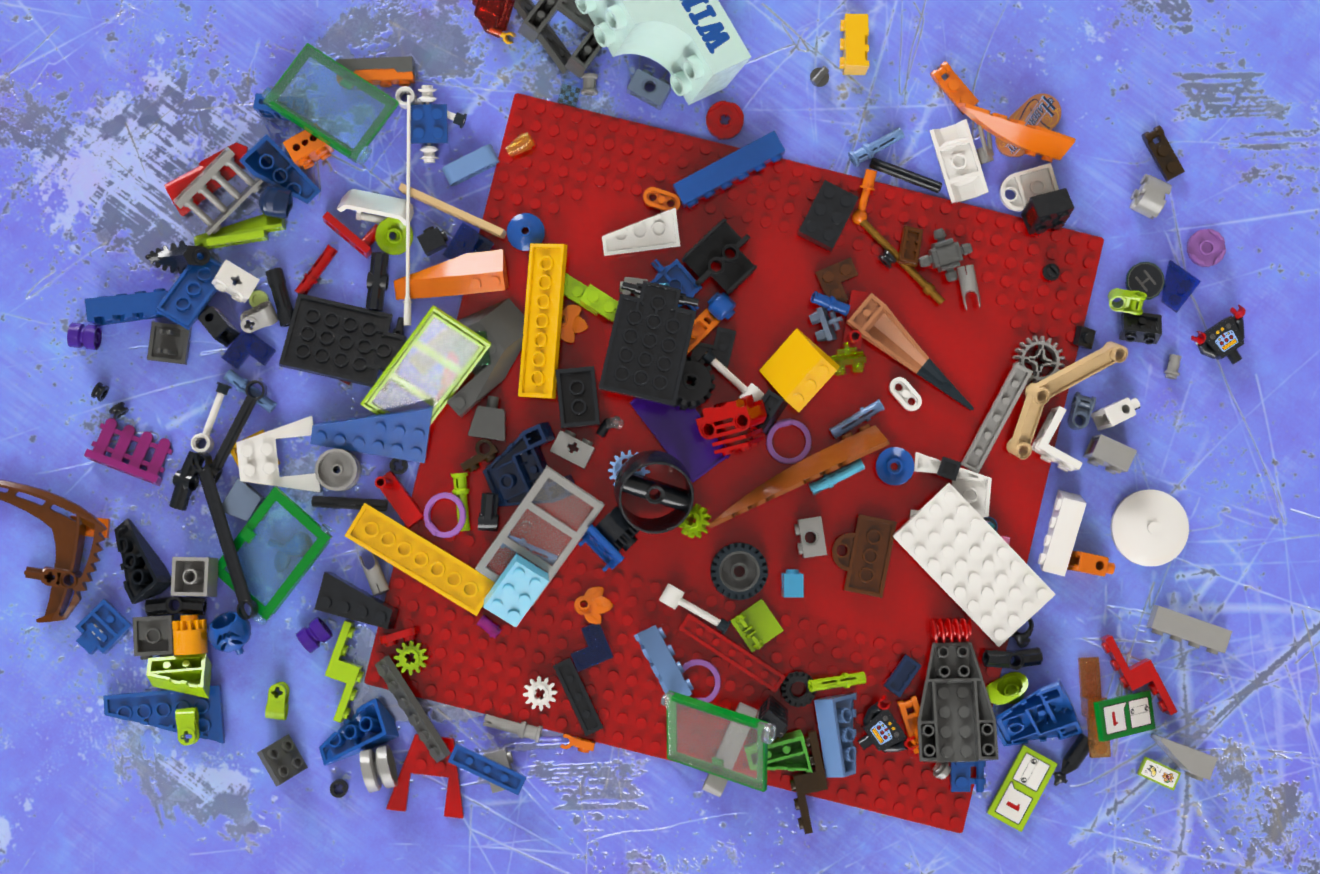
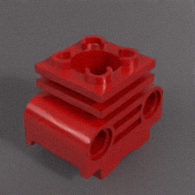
M752 394L734 401L715 404L714 407L702 409L704 417L696 419L699 432L703 438L714 439L722 437V439L712 443L713 447L725 445L714 450L715 454L722 453L725 456L737 450L740 452L751 449V447L758 446V442L765 439L764 435L752 438L753 435L763 432V430L759 428L750 431V428L764 423L767 417L763 399L754 402Z

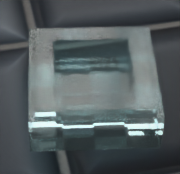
M562 83L557 102L576 107L581 88Z

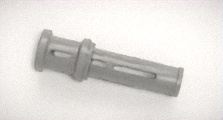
M488 714L485 715V722H483V726L518 734L519 738L533 739L536 743H539L543 729L541 725L537 727L527 724L526 721L518 723Z

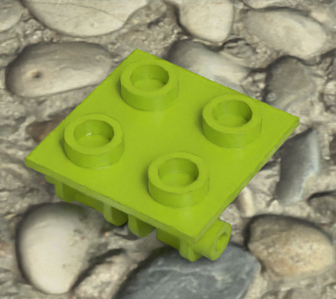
M762 599L730 620L751 652L760 649L765 643L784 631Z

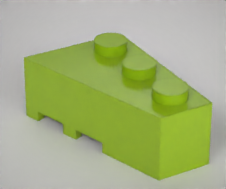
M206 653L148 658L146 676L153 687L209 699L212 664Z

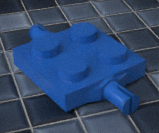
M657 259L651 263L658 272L651 282L657 284L669 283L670 287L681 289V293L691 298L702 289L701 286L698 287L695 284L696 280L678 259L665 267ZM687 305L690 310L696 311L699 309L698 306Z

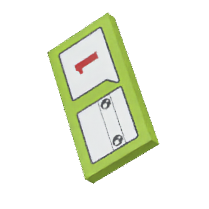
M1022 744L986 813L1022 832L1058 764Z

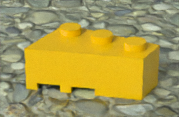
M845 14L844 19L840 20V31H843V38H840V50H843V57H840L839 69H843V75H866L869 68V61L867 60V52H869L868 14Z

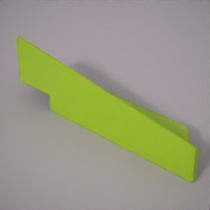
M262 214L222 227L215 234L211 233L208 235L203 233L194 237L195 246H202L210 250L268 240L269 232L286 230L285 219Z

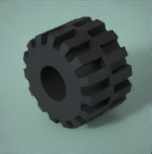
M690 356L685 360L675 407L679 406L680 410H686L687 408L691 410L700 406L711 397V391L715 389V384H712V381L715 380V375H710L709 372L712 368L710 365L705 367L703 365L705 361L702 359L697 361L694 356ZM692 380L693 383L687 384L686 381Z

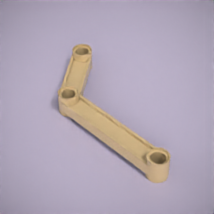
M1109 341L1103 348L1037 383H1030L1025 389L1026 399L1013 437L1007 443V451L1020 459L1028 458L1032 453L1031 443L1044 405L1049 399L1116 362L1121 363L1125 361L1128 356L1127 348Z

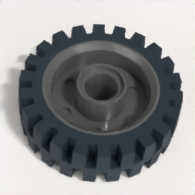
M746 543L726 545L717 552L711 564V579L714 586L722 595L734 600H745L755 596L764 587L768 576V567L764 556L757 548ZM736 566L744 568L743 576H735L734 568Z

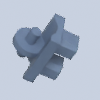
M825 307L817 308L816 312L809 315L812 325L821 323L823 327L822 330L815 332L817 341L836 340L835 331L840 330L838 322L843 321L842 316L836 317L835 311L828 314Z

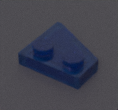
M1170 260L1167 265L1161 302L1177 313L1201 281Z

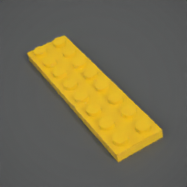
M530 243L519 397L556 398V370H558L568 246L565 244Z
M364 503L345 534V537L475 616L482 609L484 598L495 584V582L367 503Z

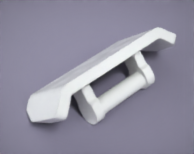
M351 189L342 197L337 207L339 212L345 209L356 210V220L358 221L364 220L380 223L390 217L399 219L406 226V199ZM410 203V222H411L412 217H413V215H414V210H413V205Z

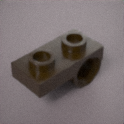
M486 439L478 441L475 447L477 455L461 463L462 469L465 472L469 470L471 473L480 468L479 464L483 461L488 463L497 457L495 454L499 453L496 446ZM483 443L490 445V451L486 454L480 451V446Z

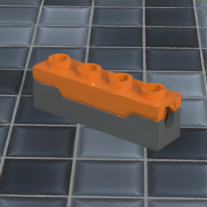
M412 56L336 59V62L372 85L391 87L392 84H399V86L403 87L415 83V61ZM337 75V83L339 84V86H341L340 82L343 80V78Z

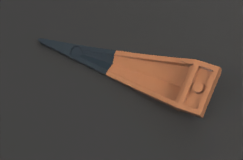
M871 293L846 323L854 330H858L862 338L969 410H974L973 406L915 342L887 305Z

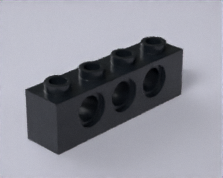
M770 695L758 709L757 719L768 722V736L775 740L777 737L781 738L788 730V709Z

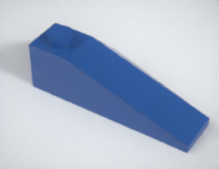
M267 134L259 139L239 160L252 175L276 188L292 191L293 197L306 204L321 192Z
M375 698L361 705L356 710V713L350 719H347L344 725L319 747L323 764L326 766L358 754L360 751L377 747L398 737L399 734L394 718L379 699Z

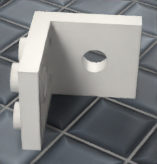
M1059 406L1051 409L1032 444V450L1040 454L1042 460L1051 463V461L1058 464L1057 467L1065 472L1079 470L1083 463L1049 445L1066 412V409Z

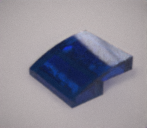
M462 222L443 255L448 259H453L466 253L490 251L494 242Z

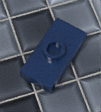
M905 654L883 686L898 697H901L922 665Z

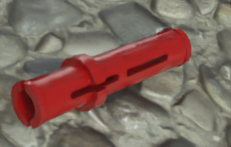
M327 245L312 268L303 275V280L294 291L307 295L313 285L318 283V278L338 251Z

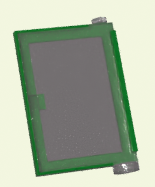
M670 690L662 696L661 704L666 706L667 759L762 792L767 790L768 744H771L775 738L776 726L774 724Z

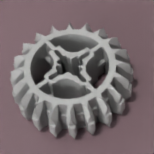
M1033 336L1032 340L1026 338V344L1021 342L1019 343L1021 349H1015V352L1019 355L1012 357V359L1018 360L1016 363L1024 367V362L1031 365L1033 375H1031L1026 385L1030 384L1031 381L1032 383H1037L1060 371L1058 368L1065 367V364L1060 363L1061 360L1065 359V356L1059 357V353L1063 352V350H1056L1055 348L1058 346V343L1056 342L1051 345V338L1045 342V336H1041L1039 340L1037 336ZM1038 346L1034 356H1025L1029 348ZM1044 348L1049 351L1053 361L1045 356ZM1038 356H1039V361H1042V362H1043V363L1040 364L1039 366H1038V362H1035V359H1037ZM1043 367H1052L1046 376L1039 377Z

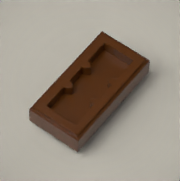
M906 225L903 227L897 263L912 267L918 265L923 235L922 229Z

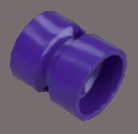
M73 322L69 325L67 332V344L69 347L82 348L85 346L86 349H99L102 339V330L99 325L88 324L85 327L82 323Z
M317 617L309 623V628H302L296 633V636L302 646L309 653H312L320 647V642L325 643L333 637V634L325 622Z

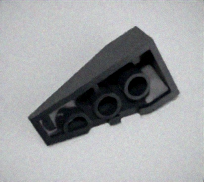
M127 518L114 531L118 552L122 556L121 570H124L126 581H123L124 588L131 603L136 604L165 591L171 585V576L166 566L133 522Z

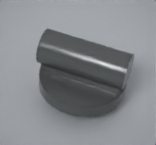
M823 66L822 68H815L811 72L810 81L814 86L822 87L828 83V68Z

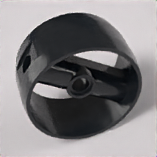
M657 450L640 452L629 458L621 466L616 476L614 494L617 506L624 519L637 530L651 534L668 532L678 527L688 517L694 502V487L688 471L674 456ZM653 464L671 466L685 476L686 490L634 472ZM652 489L659 490L655 495L649 494ZM622 492L646 499L651 504L659 503L674 508V510L659 518H641L630 513L622 505L621 495Z

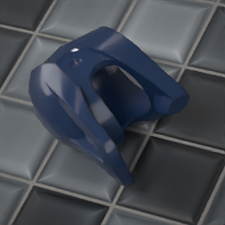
M267 186L259 197L260 210L266 216L288 218L293 206L292 191Z

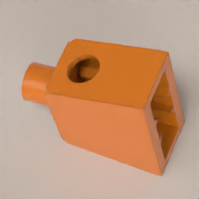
M1072 551L1067 570L1105 577L1106 573H1114L1115 564L1108 562V557Z

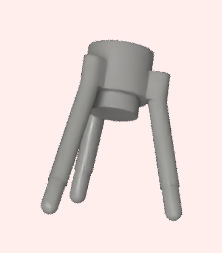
M978 125L982 148L977 149V155L981 165L993 161L994 153L992 150L991 133L987 132V146L983 128Z

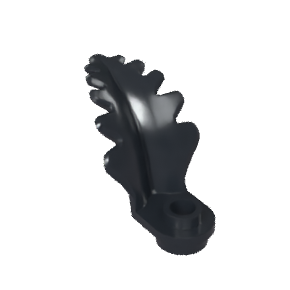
M181 240L178 247L175 243H171L170 250L167 246H163V251L160 248H156V252L150 251V254H147L145 258L150 261V264L155 262L156 268L162 265V270L166 271L169 266L171 273H174L176 268H178V272L181 274L187 265L203 266L207 264L210 260V253L205 247L187 246ZM198 253L203 255L202 260L197 258Z

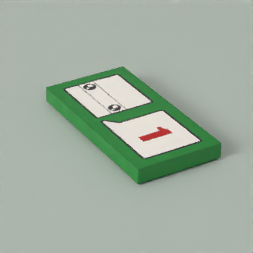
M1150 690L1093 702L1099 742L1156 729Z

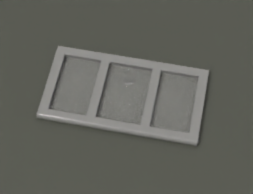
M546 466L481 558L475 570L496 582L515 554H518L547 572L549 584L605 504L549 466Z

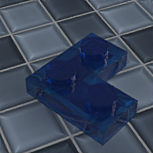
M242 330L221 358L236 369H239L248 356L251 355L265 366L276 350L254 333H246Z
M590 624L581 628L588 647L571 653L578 672L614 657L601 624Z

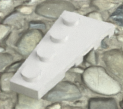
M676 208L603 235L604 256L680 246Z

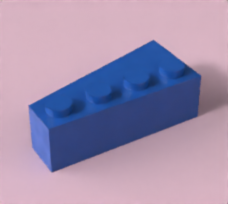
M160 288L148 293L146 291H138L135 294L128 295L117 294L116 296L85 299L87 322L103 326L164 317L157 313L155 309L168 291Z

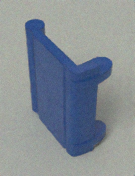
M593 524L587 529L582 540L578 543L581 547L586 542L607 564L602 568L604 572L609 567L613 570L624 559L621 553Z

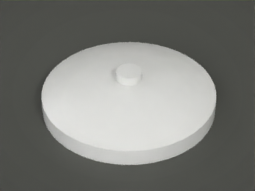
M1141 490L1128 495L1117 505L1112 515L1110 530L1114 545L1127 560L1142 566H1159L1172 561L1181 553L1188 539L1189 522L1185 510L1174 497L1159 490Z

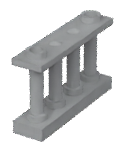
M228 146L173 200L180 209L184 206L193 211L208 226L205 229L208 235L217 233L222 227L220 224L252 192L255 194L262 187V179L257 177L253 180L234 161L233 156L235 153ZM224 165L226 167L229 166L249 185L241 194L220 174L219 170ZM210 179H215L235 198L228 207L206 188V183ZM197 192L203 194L221 212L214 221L193 202L192 197Z

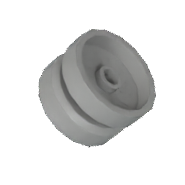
M336 448L327 450L319 456L315 465L317 480L328 490H349L357 484L361 477L360 461L353 453L347 450ZM337 466L340 467V472H339V473H336V472H335V471L338 470Z
M388 744L378 746L376 754L371 748L360 751L361 772L369 793L379 791L382 784L386 788L398 785L396 764Z

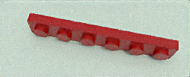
M690 613L687 614L678 630L775 693L786 678L785 675Z

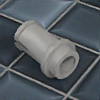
M1169 354L1167 370L1164 371L1166 378L1177 379V376L1180 375L1178 370L1182 359L1181 356Z

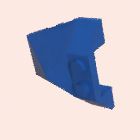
M1061 680L1042 686L995 717L997 735L1003 746L1028 744V740L1040 739V742L1047 741L1046 738L1058 737V740L1083 733L1074 707Z

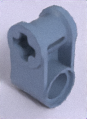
M1080 392L1075 393L1068 418V425L1071 429L1080 430L1089 424L1096 397L1092 396L1090 398L1080 395ZM1076 416L1081 417V426L1075 423Z

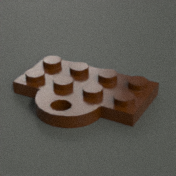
M858 514L855 533H846L836 539L832 546V558L839 568L847 571L844 590L880 598L883 597L894 540L892 535L895 533L897 522ZM839 545L847 547V553L844 556L837 554L836 549Z

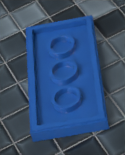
M198 253L197 258L202 260L203 255ZM210 257L209 262L203 266L187 265L156 307V312L190 330L218 291L211 282L222 266V263Z

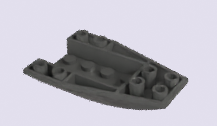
M972 642L932 643L917 720L919 761L947 763L980 762L999 759L996 718Z

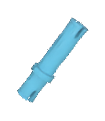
M859 458L830 474H824L819 480L808 484L813 495H816L820 491L832 488L836 483L864 470L865 466Z

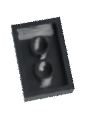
M824 180L797 235L831 252L859 197Z
M595 367L556 370L561 428L600 425Z

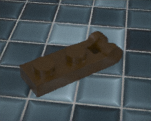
M1160 125L1153 128V131L1150 133L1142 134V139L1166 182L1185 172ZM1157 137L1159 143L1154 144L1153 139Z

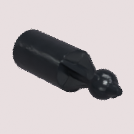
M1082 733L1078 736L1063 757L1061 772L1053 773L1055 786L1060 783H1067L1066 774L1079 768L1096 744L1094 741Z

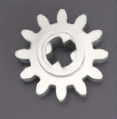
M538 676L537 682L531 678L530 683L532 685L524 686L528 692L523 693V696L529 697L525 703L529 704L532 702V709H535L538 705L540 711H542L543 705L550 708L549 701H556L552 695L557 694L558 691L552 690L555 683L549 685L547 683L549 681L548 677L541 681V676ZM538 688L540 691L542 689L545 691L543 694L544 698L536 696Z

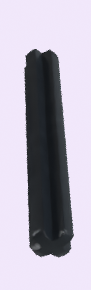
M872 158L869 167L930 191L939 193L941 190V182L880 159Z
M313 496L311 501L312 507L360 510L364 503H367L378 511H387L388 501L379 499Z

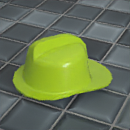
M1010 672L991 682L986 687L990 702L993 704H1016L1023 699L1029 683L1024 674Z

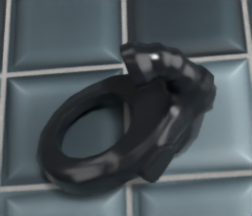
M1032 618L1028 620L1029 628L1026 632L1019 633L1016 631L1011 636L1014 637L1019 648L1026 647L1030 642L1029 637L1034 627Z

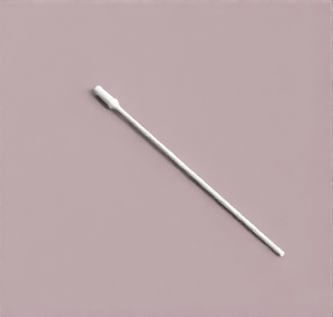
M407 95L406 296L403 301L404 326H411L412 303L410 298L411 95Z

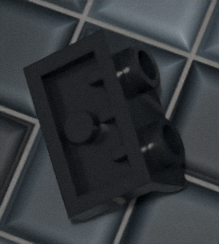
M1122 312L1120 340L1157 344L1162 335V315L1150 313L1133 315Z

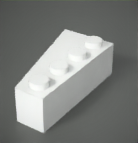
M1058 490L1049 521L1048 533L1043 542V553H1040L1038 564H1040L1042 571L1065 577L1087 504L1081 495Z

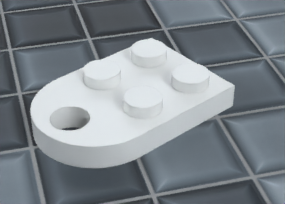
M1051 163L1009 175L1002 182L999 190L1000 199L1005 207L1012 211L1020 212L1024 210L1030 197L1059 190ZM1006 190H1012L1015 193V198L1012 200L1007 199L1005 196Z

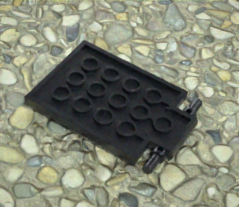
M643 280V284H632L623 281L621 289L632 291L634 294L640 295V297L620 293L598 389L675 407L697 312L680 308L678 304L697 307L699 299L687 297L686 294L681 293V289Z
M298 293L279 366L373 387L379 370L385 371L407 340L403 331L404 318L398 317L396 329H393V332L390 333L392 314ZM400 365L397 367L394 373L398 374ZM390 379L382 387V390H388Z

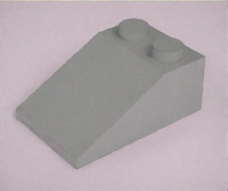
M1151 734L1150 737L1180 769L1186 771L1185 775L1199 781H1203V778L1211 779L1218 758Z

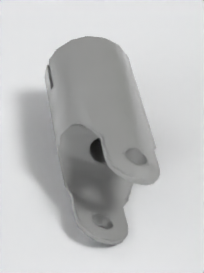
M974 265L958 267L957 273L966 310L965 297L969 292L976 293L979 307H981Z
M372 553L375 560V566L372 569H367L362 557L359 556L373 596L388 592L390 589L377 556Z

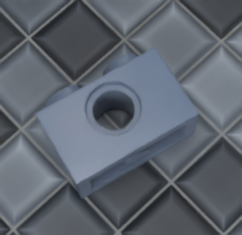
M637 68L627 87V93L661 110L671 91L669 82L663 78L657 79L653 77V74L646 69L640 70ZM652 84L655 86V89L649 92L645 90V86Z

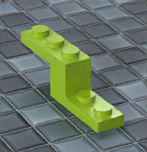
M565 273L564 296L595 316L600 314L614 323L618 301L590 284L587 287Z
M345 620L324 675L346 683L333 719L339 723L343 722L344 719H348L351 708L348 707L350 702L355 700L358 692L355 689L358 682L361 683L364 676L363 666L342 659V656L345 657L349 649L347 645L349 638L352 639L356 630L353 627L355 622Z

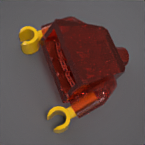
M472 0V4L476 6L474 15L479 19L483 30L497 38L502 37L506 44L513 43L508 40V35L516 37V34L514 32L504 33L502 31L507 29L515 0Z

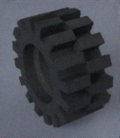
M802 671L789 673L781 684V693L785 701L791 706L804 707L810 704L817 692H810L808 689V680H813L812 677ZM795 682L805 684L806 692L804 695L797 697L792 694L791 687Z

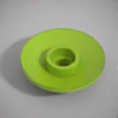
M388 217L379 223L375 232V239L379 248L390 255H399L406 251V226L399 219ZM410 226V246H411L412 241H413V231H412V228H411V226ZM391 232L395 233V238L393 240L390 238Z

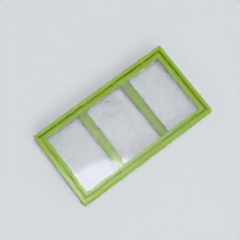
M433 305L360 404L376 415L405 412L412 409H425L426 407L433 406L432 424L447 404V401L454 395L489 349L491 342Z

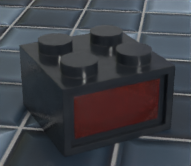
M1063 188L1030 197L1021 213V217L1029 234H1041L1048 229L1062 228L1074 210V205L1067 189Z

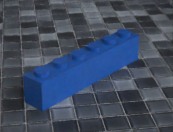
M772 131L673 184V189L679 197L683 208L686 206L691 208L699 203V199L703 197L708 199L715 195L716 190L729 188L733 185V181L746 179L749 177L748 173L754 170L756 172L761 171L766 167L765 164L771 161L773 163L778 162L783 158L782 155H784L785 149L776 132Z

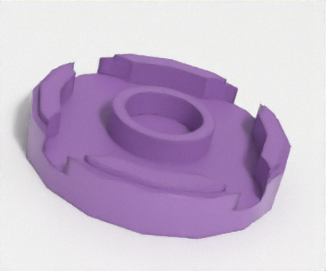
M1213 229L1199 230L1187 242L1188 256L1194 264L1200 267L1216 265L1223 259L1226 253L1225 240L1219 232Z

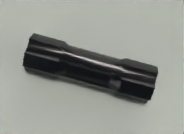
M281 267L274 268L265 273L276 305L280 326L288 327L294 309L292 308L286 288L283 270Z

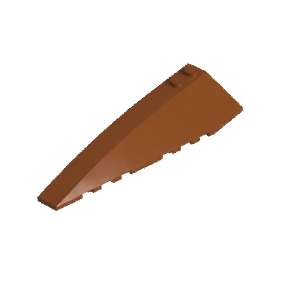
M867 424L858 428L859 433L853 435L850 432L841 436L842 441L801 460L755 488L713 520L709 528L798 488L890 443L876 425L870 427Z

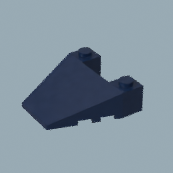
M549 422L539 423L524 430L483 471L491 492L499 494L498 507L519 505L545 467L548 466L540 446L556 439ZM572 475L564 476L575 484ZM548 478L532 503L556 502L573 495V493Z

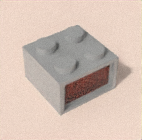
M1100 434L1092 436L1083 457L1088 459L1087 462L1097 467L1098 465L1106 467L1105 471L1112 474H1120L1121 472H1128L1137 450Z

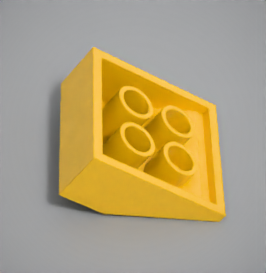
M796 328L759 371L783 399L800 412L840 366Z

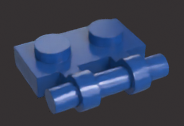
M986 761L950 762L951 792H971V784H976V792H984V785L986 784L984 767H986ZM971 767H976V777H971Z

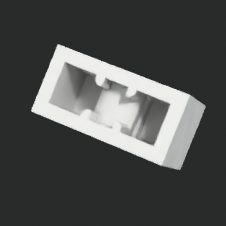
M225 260L211 283L215 285L214 287L217 290L232 295L231 297L235 301L245 303L260 279L230 261Z

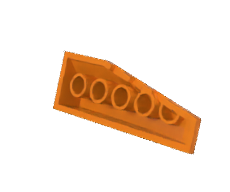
M958 103L957 106L987 132L1008 144L1025 150L1024 154L1033 157L1036 154L1042 156L1041 160L1052 163L1053 160H1061L1076 140L1075 138L1037 125L1026 124L1025 126L1026 122L1008 120V117L998 113L990 114L991 111L967 103Z
M504 249L466 253L410 274L411 299L503 291L509 288ZM406 276L394 280L396 300L405 299Z

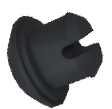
M1048 264L1043 269V276L1047 280H1056L1060 275V269L1055 264Z

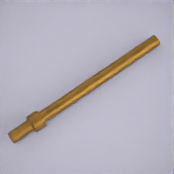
M867 220L862 221L860 225L885 250L891 253L898 262L899 252ZM899 263L923 288L922 291L927 296L930 295L939 305L945 301L935 290L936 287L931 282L928 283L912 266Z

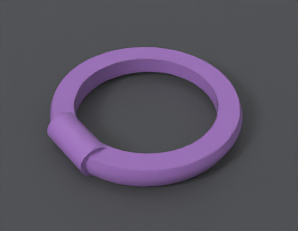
M791 417L778 420L768 431L766 437L768 452L780 463H798L807 456L811 449L812 439L808 428L802 422L791 419ZM790 425L797 426L804 433L805 447L798 456L783 458L773 448V435L778 428Z
M448 492L438 493L430 498L424 509V522L432 535L440 538H450L462 530L466 521V510L463 502L456 495ZM443 498L455 502L460 512L458 524L449 532L439 531L431 521L433 505Z
M690 660L682 665L684 671L691 666L702 665L707 667L714 675L715 687L712 693L706 698H695L709 703L715 699L720 691V674L716 667L706 660Z

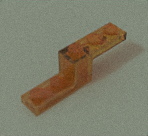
M1099 657L1078 658L1082 716L1087 718L1089 757H1111L1110 740L1105 742H1099L1093 704V702L1107 699L1101 696Z

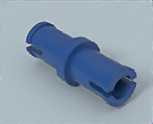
M814 291L811 296V303L825 307L827 311L832 310L844 316L849 313L850 305L836 300L834 296L828 297L817 291Z

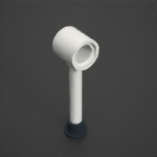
M403 86L396 91V100L403 109H407V102L401 100L404 94L411 95V105L424 104L418 100L410 87ZM447 110V119L452 120L454 124L463 128L467 114L463 115L458 112L455 114Z
M711 348L701 357L702 360L708 365L711 364L742 392L738 397L739 399L752 394L754 402L762 400L765 394L753 383L748 387L716 359V355L711 352Z
M220 382L216 383L218 384L216 389L217 395L202 433L194 435L191 439V447L194 451L210 453L213 450L214 441L210 434L223 398L227 395L229 388H232L231 386ZM201 439H205L207 442L203 449H200L198 445Z
M669 583L667 584L659 601L673 609L680 605L716 626V629L722 631L723 635L725 634L731 623L730 620L718 619L683 599L685 592Z

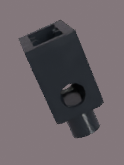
M207 305L198 317V320L210 335L226 347L241 335L223 313L214 306Z

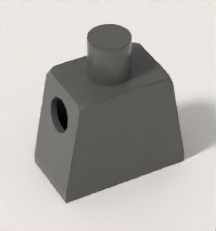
M488 396L486 407L477 406L468 436L506 442V410L498 409L499 397Z

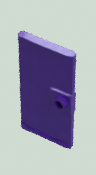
M635 398L630 402V405L663 449L684 465L692 483L717 464L730 457V454L723 456L722 453H714V450L724 447L723 445L712 446V443L718 441V438L705 439L701 436L696 419L701 418L695 408L680 410L679 406L674 408L673 406Z

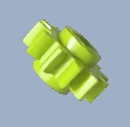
M695 504L694 507L692 506L688 517L678 526L682 528L681 533L688 535L692 539L695 536L701 538V532L708 533L706 526H709L710 523L707 520L712 517L706 514L708 509L701 508L699 504Z
M413 640L409 642V646L403 642V649L396 648V651L400 653L394 657V659L399 660L396 667H403L401 673H404L407 669L409 670V675L413 674L414 669L417 673H420V666H427L423 662V660L429 658V656H424L423 654L427 651V648L421 650V642L416 644V646H414ZM413 653V658L416 660L409 662V657L407 655Z

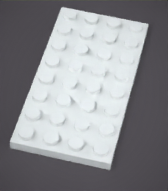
M950 483L943 487L892 535L998 647L1056 595Z

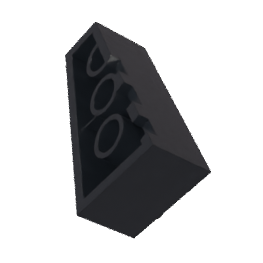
M324 572L315 610L385 629H394L398 609L370 595L363 589L354 586L333 572Z

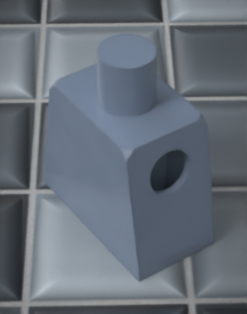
M237 478L222 506L225 513L249 521L265 498L247 482H241L240 478ZM268 511L267 514L263 517V519H262L263 521H264V520L266 519V517L268 516L269 511Z

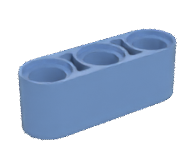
M488 144L447 164L442 168V171L450 186H455L494 167L500 161L492 145Z

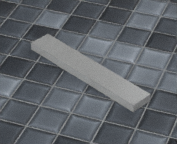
M1016 362L1014 363L962 460V466L979 473L1031 377L1032 370Z

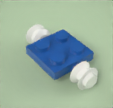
M422 85L421 89H418L422 93L418 100L424 104L411 105V144H425L420 149L424 154L420 159H424V163H435V159H439L435 156V152L439 149L433 146V144L448 143L447 104H432L431 102L437 100L433 96V92L437 91V89H433V85Z

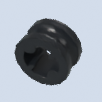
M887 250L883 251V255L878 256V259L889 269L892 267V263L895 264L897 262L894 256Z
M101 382L97 383L91 393V397H97L98 401H103L109 391V387L103 386Z
M124 402L116 404L109 410L110 414H114L113 418L115 420L129 411L128 407H124Z
M393 458L390 462V469L395 474H403L408 469V463L406 460ZM401 460L403 462V469L396 471L394 463Z
M343 779L335 780L330 786V793L336 798L343 797L348 791V784ZM335 784H337L338 786H339V784H342V785H343L342 790H343L344 792L341 793V792L339 791V792L337 793V792L335 791V789H336Z

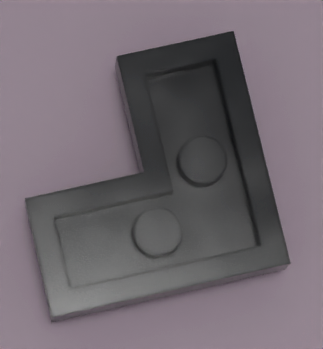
M718 327L714 345L700 342L692 350L691 356L696 357L698 361L711 348V352L716 355V359L728 369L737 331Z

